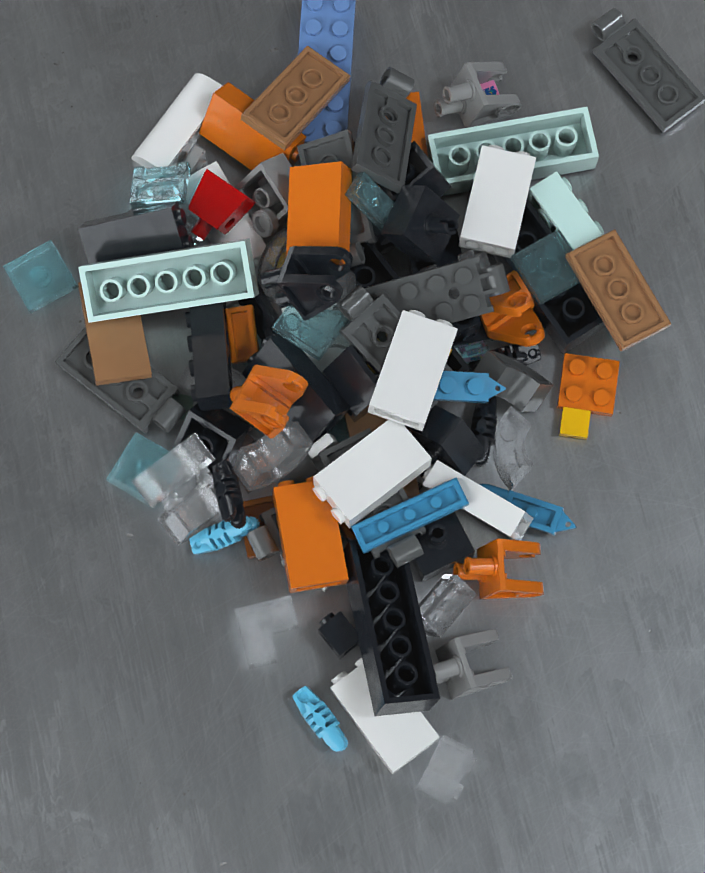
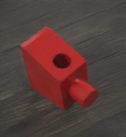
M206 169L188 206V210L199 217L191 232L202 240H205L213 227L225 235L256 202Z

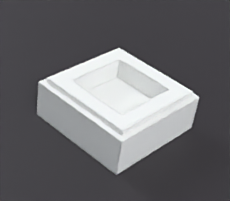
M326 433L307 448V453L312 459L318 461L320 459V452L339 442L333 435Z

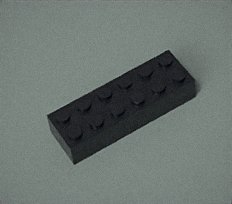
M527 198L513 259L494 254L491 255L498 264L503 263L506 275L513 270L518 272L532 295L534 301L533 311L562 354H565L606 326L565 258L566 250Z
M349 540L343 550L349 578L346 585L374 716L430 711L440 700V694L410 563L408 562L397 568L388 550L381 552L380 557L374 559L371 551L363 553L357 540Z

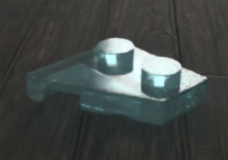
M288 305L272 326V329L320 361L340 334L338 331L343 326L345 327L350 320L340 311L324 310L313 318L304 321L294 306Z

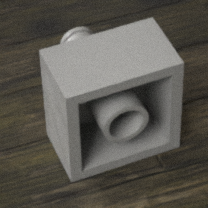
M284 153L261 162L235 186L236 189L256 202L248 211L251 218L256 211L268 208L277 216L279 226L288 221L290 167H292Z

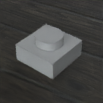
M194 145L182 166L184 178L188 179L192 174L207 166L204 149Z

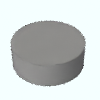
M263 208L256 211L252 216L253 228L260 236L268 237L277 232L279 223L277 216L272 210Z

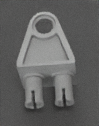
M503 62L465 63L452 84L443 88L444 99L435 100L434 111L438 117L458 113L464 127L468 128L484 125L514 114L522 107V104L516 94L486 95L485 91L481 88L480 84L488 82V80L495 79L497 83L503 79L502 75L508 73Z
M496 629L453 638L435 650L439 661L433 664L437 684L446 683L451 700L513 679L509 667L474 675L473 670L469 668L465 656L467 652L498 641L499 637Z

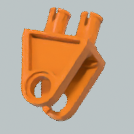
M513 270L506 275L510 291L489 297L494 312L479 316L487 337L490 339L530 347L544 339L545 331L532 309L534 308V301L531 293L518 272ZM537 330V332L532 336H530V334H525L529 331Z
M254 365L244 384L232 388L230 398L233 403L230 409L272 439L285 428L289 421L287 413L292 404L304 394L308 387V382L302 376L290 370Z
M495 539L477 549V558L467 557L464 563L456 562L453 567L454 579L456 581L478 580L480 599L544 595L543 582L508 579L504 569V559L534 558L535 555H541V545L538 542Z

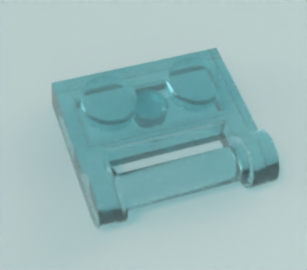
M179 162L175 166L146 169L144 166L135 167L129 201L132 209L148 208L178 201L179 205L185 204L188 178L191 176L189 162Z

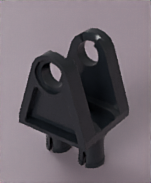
M292 246L288 250L282 267L263 271L261 273V282L265 285L266 289L276 286L281 288L275 295L276 303L280 308L293 305L304 321L309 320L339 302L344 288L336 280L350 271L353 257L348 250L342 247ZM331 259H343L345 264L337 265ZM326 286H330L334 288L335 291H327L324 288Z

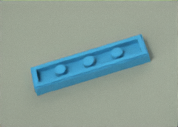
M454 478L352 525L351 528L365 554L378 546L468 506L469 502L457 478Z

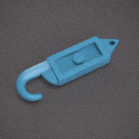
M443 371L433 400L487 403L489 398L506 390V388L490 378L489 373Z
M479 484L532 516L534 519L529 525L530 528L554 536L558 532L577 528L563 512V507L494 485ZM571 523V526L567 527L566 524Z

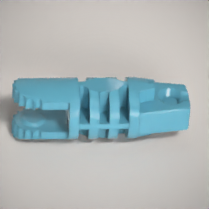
M246 516V524L240 529H236L230 522L225 521L205 528L189 538L193 554L200 555L217 551L241 541L249 532L260 526L259 519Z
M308 686L302 687L292 697L303 718L318 738H323L326 744L331 747L330 749L335 752L346 750L349 740H347V737H345V734L340 729V722L325 702Z

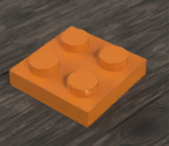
M565 353L557 409L568 407L589 410L591 414L612 417L620 361Z

